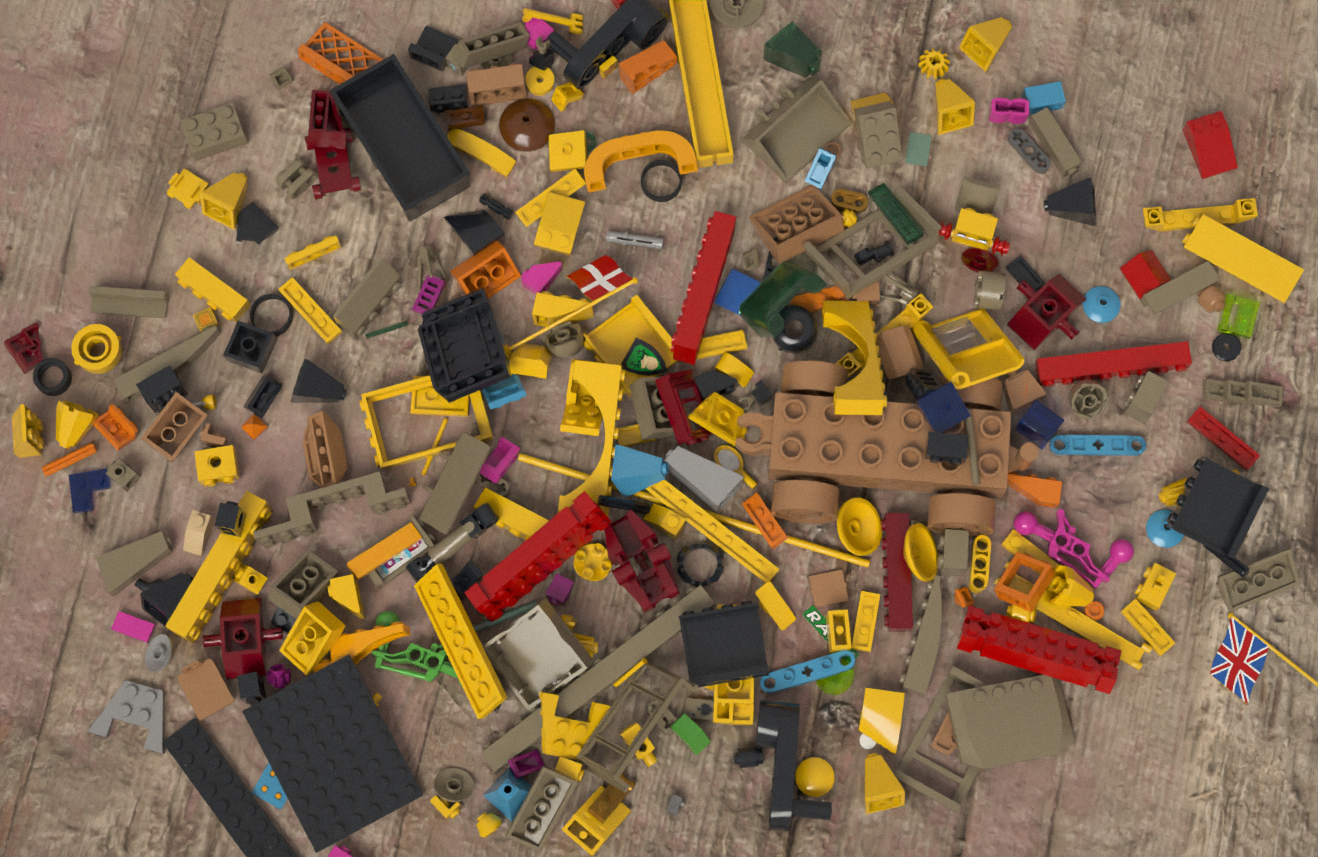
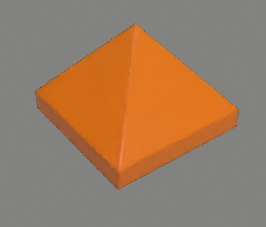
M255 414L241 426L253 440L268 427Z
M967 587L955 590V603L962 608L975 605Z

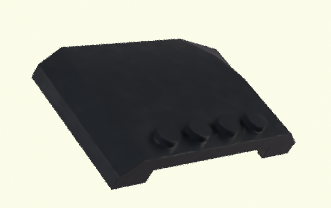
M484 288L422 313L423 321L422 325H419L418 333L434 390L448 403L512 376L492 306Z

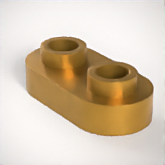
M836 189L831 195V203L835 208L842 210L847 208L855 213H862L867 209L868 199L862 193ZM842 198L843 202H838L837 199ZM860 202L862 205L858 207L855 203Z

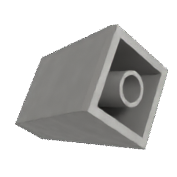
M679 446L675 450H669L665 455V463L669 465V473L715 513H718L742 487L743 476Z

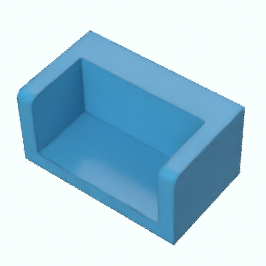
M1061 81L1024 88L1022 93L1023 99L1029 101V115L1035 114L1047 107L1049 111L1063 109L1066 103Z

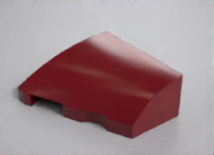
M37 322L22 329L21 333L4 341L5 347L24 374L33 370L43 360L40 348L41 339L38 332L39 324Z

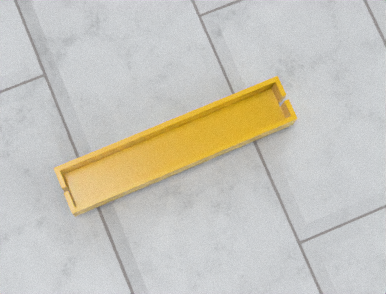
M668 0L697 167L713 166V162H716V165L733 163L734 154L707 1Z

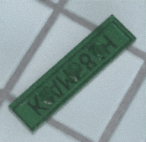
M885 183L868 191L870 198L907 245L923 237L922 230Z

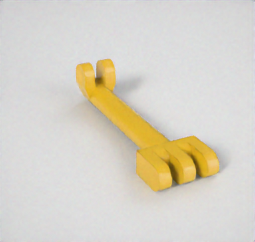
M523 9V22H529L533 17L569 26V33L583 34V30L580 29L583 27V22H580L583 21V15L572 13L569 19L532 9Z

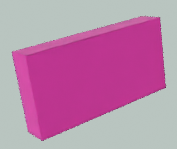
M118 611L111 630L149 643L156 625Z

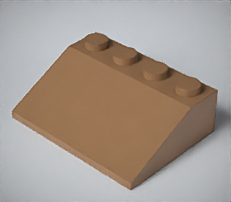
M810 185L749 216L751 223L768 251L771 252L779 264L805 252L803 244L809 241L813 246H816L844 231L842 215L814 185ZM777 237L778 242H775L773 238Z

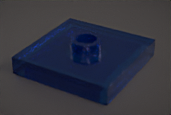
M952 382L916 401L933 432L942 433L971 416Z

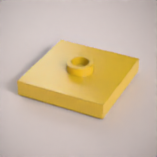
M584 130L549 135L551 172L585 168L587 145L586 132Z

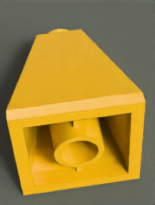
M1003 17L972 25L968 28L959 49L986 72L1013 26L1009 20Z
M950 79L938 80L935 83L938 135L974 126V100Z
M233 172L200 193L202 214L235 230L238 215L242 210L248 188L247 176L243 173L237 174Z
M877 753L867 755L865 758L866 815L904 806V788L882 756Z

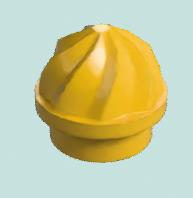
M845 208L841 213L843 226L851 227L856 224L857 216L853 210L849 211Z

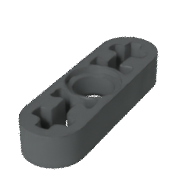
M1015 128L1011 130L1008 136L1009 144L1036 173H1046L1051 165L1050 159L1022 129ZM1014 135L1021 136L1019 140H1013ZM1031 147L1034 150V154L1027 155L1024 149ZM1039 162H1040V163L1045 162V166H1044V167H1043V166L1038 167V164H1039Z

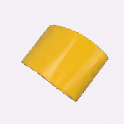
M726 352L723 353L714 368L718 373L736 378L738 384L743 388L747 386L754 374L748 366Z

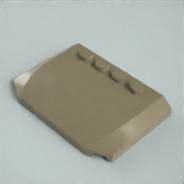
M1041 675L944 695L960 764H967L983 770L1058 755L1075 741L1059 679Z

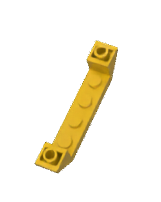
M1255 198L1239 199L1233 205L1170 211H1162V207L1142 209L1145 227L1159 232L1194 229L1192 227L1193 222L1197 216L1201 218L1203 214L1224 226L1235 225L1258 217Z
M920 293L906 305L904 311L876 333L877 336L881 332L899 326H906L912 330L914 324L921 321L933 309V306ZM857 348L852 353L848 352L835 364L847 369L848 378L864 369L866 361L862 352Z

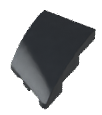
M485 210L444 217L451 229L466 244L474 256L505 235V232Z

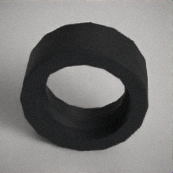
M47 358L36 365L33 371V381L42 393L48 396H57L68 390L72 381L70 369L63 361L57 358ZM53 366L58 367L63 372L61 383L52 388L45 386L41 380L44 371Z

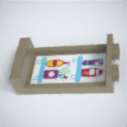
M411 515L409 517L410 520L380 540H384L410 522H412L422 536V540L368 573L378 589H381L407 570L406 566L411 561L422 556L436 543L430 533L426 534L423 528L425 526L419 517L415 519ZM360 551L357 554H355V557L360 555L362 552Z

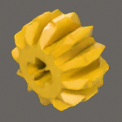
M934 47L931 49V52L925 50L924 55H921L919 58L918 67L921 68V74L927 73V79L930 76H933L934 80L937 79V76L942 78L944 73H947L949 70L950 60L947 59V53L941 54V49L938 52H935Z

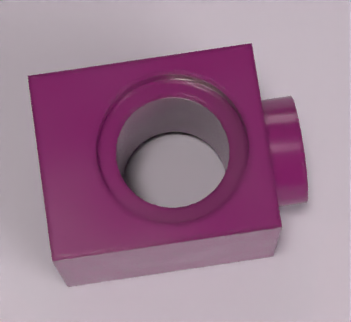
M556 573L546 592V597L549 598L548 602L556 606L559 604L564 606L574 587V582Z

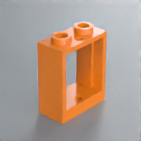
M1017 552L994 588L997 598L1032 613L1054 577L1052 566L1047 561L1034 559L1030 554ZM1021 565L1041 572L1028 595L1008 587Z

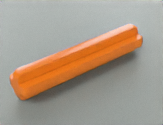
M89 443L42 466L43 474L49 476L96 453V447L93 443Z

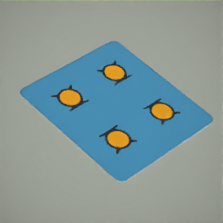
M268 762L252 794L282 809L288 798Z

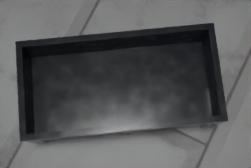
M394 54L329 90L342 116H345L367 151L374 167L379 170L396 197L409 222L470 187V172Z

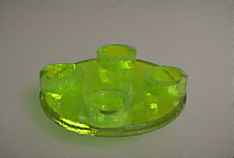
M841 658L840 663L847 666L850 664L846 659ZM851 669L817 680L816 684L827 694H842L852 685L854 671Z

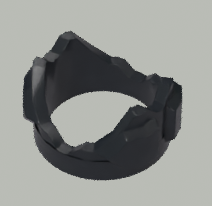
M693 544L682 547L677 555V562L679 563L677 568L678 576L683 582L696 587L700 585L706 587L717 582L724 570L722 565L723 553L715 545ZM697 549L709 551L717 561V568L713 576L703 582L690 578L683 566V561L687 554Z

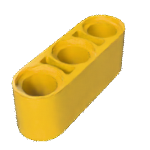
M985 535L977 536L971 546L968 588L975 594L983 592L988 585L991 540ZM977 542H984L986 549H979ZM975 561H982L985 567L982 569L976 567ZM973 580H981L983 587H976L973 584Z

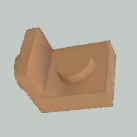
M207 422L200 433V438H202L201 440L204 445L215 448L228 446L229 442L224 438V435L219 433H213L212 435L214 427L211 423Z

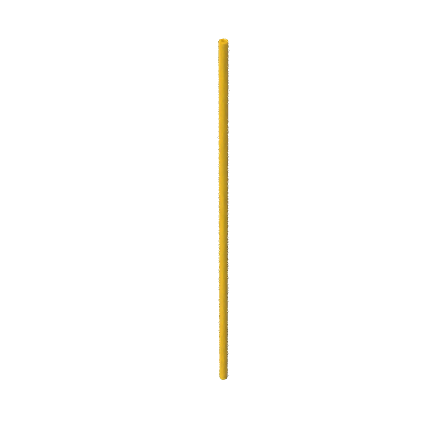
M522 453L518 457L519 461L586 481L590 477V474ZM609 480V485H612V489L619 491L613 481ZM641 490L633 494V496L665 505L649 492ZM705 510L720 523L762 535L756 525ZM787 535L789 538L784 541L785 543L867 568L870 564V560Z

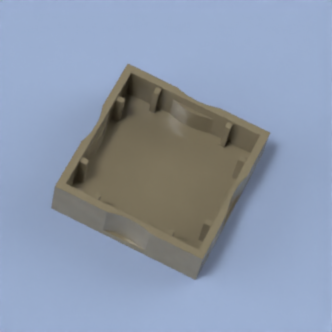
M546 598L483 645L491 663L507 679L511 689L528 711L541 702L539 698L540 691L552 693L556 688L568 683L586 670L594 661Z

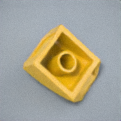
M524 343L512 352L509 360L511 373L546 379L553 355L547 346Z

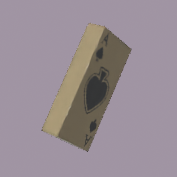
M686 699L685 714L690 719L713 721V700Z

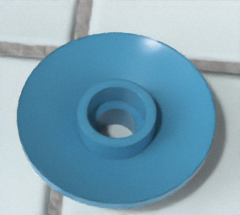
M1094 287L1084 296L1087 300L1082 304L1083 310L1087 317L1095 322H1110L1120 311V299L1108 287ZM1100 300H1104L1106 305H1101Z
M1171 510L1156 511L1149 517L1146 524V532L1149 539L1159 547L1170 548L1176 546L1184 537V535L1172 529H1164V524H1168L1167 518L1172 512Z

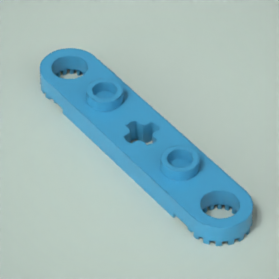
M1056 435L1049 443V448L1055 455L1139 456L1145 451L1147 446L1146 441L1141 436ZM1057 440L1062 441L1064 448L1061 450L1056 449L1054 442ZM1096 441L1103 445L1099 450L1093 446ZM1138 441L1141 444V449L1138 451L1133 450L1131 443Z
M848 650L839 651L770 672L769 676L761 678L760 686L764 692L774 694L851 670L855 666L856 659L853 653ZM842 656H849L851 658L849 665L844 666L840 663ZM809 667L810 670H813V672L810 673V677H807L806 674L803 675V672H805V668ZM769 678L776 681L775 686L770 689L765 686V682Z

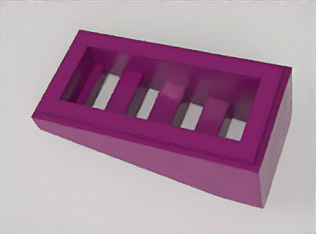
M428 274L412 311L422 315V313L434 309L446 286L445 282L434 276L430 278ZM432 283V284L438 286V288H435V287H433V286H430V284ZM429 290L434 292L435 294L433 296L427 293L426 291ZM423 297L432 300L431 303L423 300ZM420 303L429 307L428 310L420 307Z

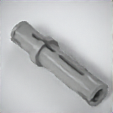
M608 230L606 242L620 243L623 246L634 245L662 250L664 238L629 234L628 231L622 233Z

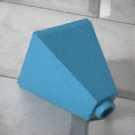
M615 445L611 480L623 497L631 496L664 480L666 474L669 473V465L662 458L621 445Z
M510 766L483 796L506 818L513 822L531 785L523 777L516 779ZM512 788L510 793H506L508 789Z

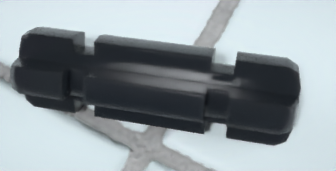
M483 193L479 199L481 204L487 205L489 209L499 215L502 214L506 219H510L514 213L511 208L505 207L504 204L494 198L491 199L486 193Z

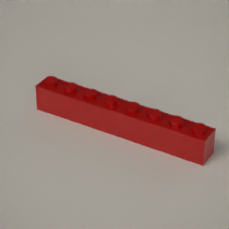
M1186 341L1038 358L1034 365L1039 385L1052 387L1056 383L1070 385L1074 381L1086 379L1106 381L1117 376L1120 379L1128 378L1135 374L1145 376L1148 371L1157 372V374H1165L1170 370L1183 372L1190 367L1192 359L1189 342Z

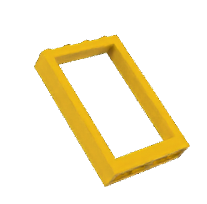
M430 375L361 394L360 407L362 412H366L365 425L367 430H371L372 434L369 437L372 448L376 449L377 455H374L375 463L382 470L439 455L440 451L447 453L453 450L456 442L391 460L387 458L373 403L431 387L433 385ZM479 390L469 394L480 435L474 437L486 442L494 438L481 391Z

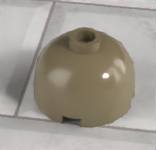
M570 321L562 322L551 328L552 332L549 335L547 333L545 335L547 347L553 355L559 358L573 357L583 347L584 336L577 323L573 325Z
M1090 379L1074 384L1068 396L1069 405L1074 413L1085 419H1091L1096 414H1102L1109 401L1105 388L1100 383Z

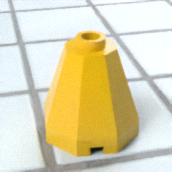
M59 400L56 407V440L60 442L59 445L70 449L71 446L76 447L91 429L99 414L89 408L86 411L83 408L84 406Z
M1057 565L1053 569L1054 577L1044 592L1045 602L1059 606H1087L1093 601V588L1075 570L1064 565Z

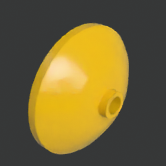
M851 498L842 504L837 518L839 538L848 551L858 556L869 555L877 549L882 536L881 520L878 512L869 501L863 498Z
M921 523L912 524L905 535L903 546L904 558L908 567L918 579L923 582L931 581L935 578L938 569L936 545L926 526Z

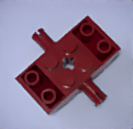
M1061 274L1050 279L1037 291L1026 280H1023L1016 289L1028 298V301L1007 323V326L1033 351L1056 329H1060L1070 340H1073L1080 331L1068 321V318L1087 299Z
M262 598L222 602L220 634L203 635V646L205 648L221 645L227 680L237 679L238 675L253 672L266 676L265 642L268 640H283V635L281 634L283 629L282 627L264 628ZM244 633L246 635V638L241 641L239 637H242V634Z

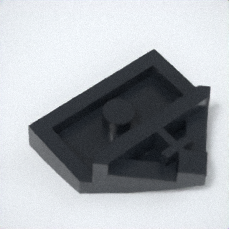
M254 202L239 212L236 241L238 242L247 240L260 244L261 240L267 239L278 231V226Z

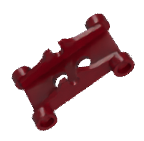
M351 127L345 128L346 143L354 142ZM305 136L307 150H315L320 183L312 185L315 200L323 199L326 193L346 189L354 192L362 191L359 176L352 178L347 144L345 149L308 146V136ZM329 152L337 153L334 158L326 157ZM333 166L339 168L336 173H330L329 169Z

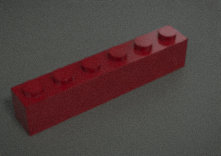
M885 513L884 519H881V531H884L885 538H881V548L885 550V557H882V569H886V576H883V588H886V595L883 596V606L887 607V615H884V627H888V632H911L913 629L911 570L905 561L903 551L905 535L909 529V513Z

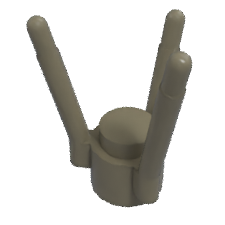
M425 246L418 250V294L422 286V263L427 265L429 277L432 278L431 264L435 261L443 279H447L438 259V254L434 253L431 246Z
M894 272L889 273L893 278L886 275L885 279L902 289L899 294L902 299L880 294V298L906 305L907 302H911L916 297L918 290L914 289L915 287L906 283Z

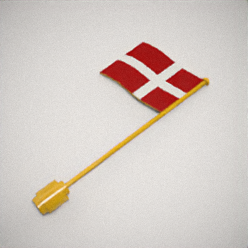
M607 255L569 274L566 277L576 283L581 292L592 302L510 347L508 344H503L507 360H510L511 350L631 284H637L638 279L636 277L631 278L624 273L617 263Z

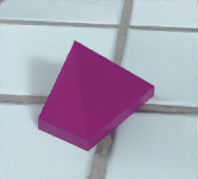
M538 750L508 760L516 779L539 771L542 766H545Z

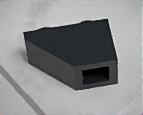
M712 370L694 377V383L697 385L702 402L713 392L719 395L723 393L727 395L734 392L738 386L736 378Z

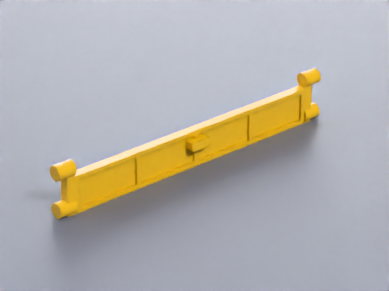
M1007 561L1004 568L1007 569L1008 565L1010 564L1009 561ZM1016 574L1008 587L1028 595L1034 584ZM997 577V579H996V581L994 582V584L997 585V583H998L999 580H1000L999 577ZM1044 593L1035 606L1038 611L1086 640L1099 643L1098 647L1105 649L1106 646L1121 650L1120 660L1138 670L1143 665L1139 660L1144 652L1149 654L1153 648L1145 642L1139 648L1071 606H1059L1045 602Z

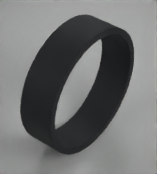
M655 160L643 169L641 188L649 199L656 202H667L675 198L680 192L682 176L674 163L667 160ZM655 166L672 168L679 177L677 189L667 196L651 194L643 184V178L648 170Z
M266 294L256 299L252 304L250 321L253 326L257 327L254 323V312L262 302L270 299L284 302L288 306L289 317L282 328L272 331L276 337L289 329L293 320V312L289 303L283 297L276 294Z

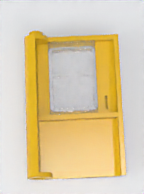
M977 309L934 325L921 320L916 322L912 328L914 336L955 389H963L1015 371L1024 364V357L985 309Z

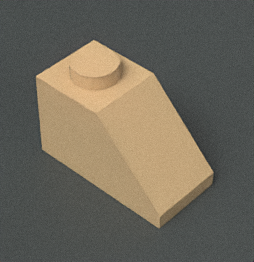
M192 510L186 526L183 551L199 556L203 555L215 522L211 515Z

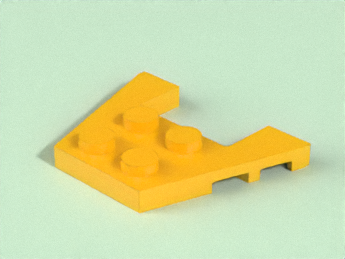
M540 691L539 698L542 705L540 715H542L543 724L541 728L542 753L579 760L576 756L611 706L592 701L587 721L556 716L555 710L559 695Z

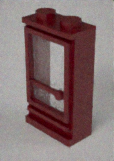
M692 369L669 373L655 380L678 445L686 443L687 446H691L696 443H703L709 440L708 436L714 434L688 418V415L702 402L697 385L694 383L695 380L691 375L693 374Z

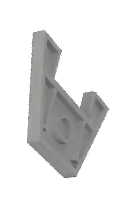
M125 680L88 732L108 738L114 719L150 729L144 748L164 754V691Z

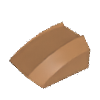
M899 326L881 332L877 336L876 345L879 346L878 357L881 358V367L885 378H898L909 374L911 368L922 369L924 367L909 327Z

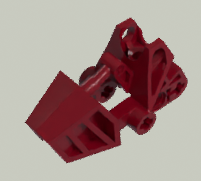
M630 510L626 512L627 515L615 522L609 523L604 529L608 558L615 566L620 564L619 567L612 570L619 586L622 585L639 603L644 613L656 608V604L660 600L665 598L673 599L679 596L680 593L670 560L672 557L666 545L662 543L655 547L659 543L655 532ZM644 550H646L654 567H648L643 554ZM631 557L634 558L636 564H639L642 573L638 576L629 561Z

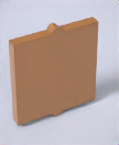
M842 570L809 576L810 594L813 595L815 608L849 601L846 590L847 583L844 581Z

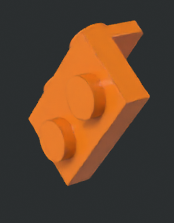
M111 404L109 410L98 417L93 424L117 451L134 441L138 432L136 424L130 421L124 415V412L114 404Z

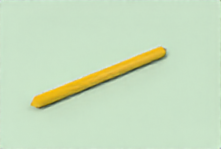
M447 418L443 419L432 448L438 446L448 422ZM433 456L427 458L422 470V476L426 475Z

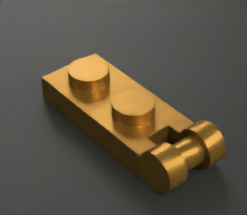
M623 772L619 778L630 786L628 791L625 793L609 784L587 810L588 813L602 824L636 785L633 780L629 781Z

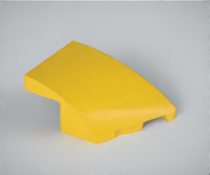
M865 688L858 731L869 736L892 754H896L905 693Z

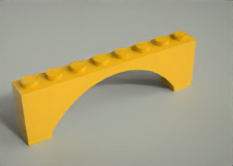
M823 301L821 315L823 327L835 330L851 340L862 352L866 361L864 369L854 379L842 386H835L833 398L834 413L842 415H882L883 407L887 406V396L883 395L885 393V383L882 382L883 371L879 370L881 358L878 357L877 334L873 333L875 331V321H872L873 309L869 308V301Z
M575 360L573 380H578L584 385L597 402L604 420L605 444L600 461L590 477L571 493L560 495L558 513L566 506L569 508L573 505V500L584 491L596 503L600 495L611 497L612 485H609V479L612 478L613 466H611V461L614 458L615 452L613 444L614 439H618L619 428H616V420H620L621 409L618 408V400L622 401L623 389H620V383L625 380V370H622L621 365ZM600 506L606 515L609 516L610 507Z

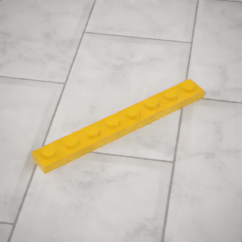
M665 479L645 488L765 583L771 581L779 571V568Z

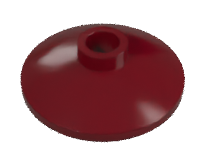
M970 248L965 250L961 256L962 263L975 272L982 270L993 272L998 268V259L992 253L983 249Z

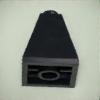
M1086 178L1048 195L1047 200H1044V210L1048 211L1051 216L1096 226L1095 189L1092 178Z
M304 359L290 402L336 403L344 400L347 389H344V385L310 360Z
M181 572L143 591L140 594L142 609L165 627L194 578L188 573L184 575Z

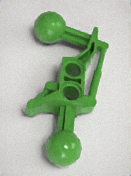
M393 611L381 612L377 616L376 626H391L393 622H400L399 616ZM389 642L377 648L376 651L372 650V655L377 657L375 663L377 669L381 668L398 672L402 675L427 680L429 683L440 676L441 672L458 679L452 664L446 661L448 656L443 649L437 653L438 649L443 648L442 644L437 645L433 643L430 650L411 643L405 651L394 655L387 653ZM414 651L421 652V657L418 660L411 659V654ZM433 658L439 659V664L436 667L429 666V662ZM384 660L391 664L410 663L427 670V673H419L403 668L398 669L382 665V662Z

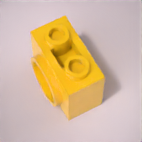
M233 445L194 451L198 481L201 485L212 487L219 482L229 484L235 482L236 479H240L237 453ZM215 460H221V464L218 467H213Z

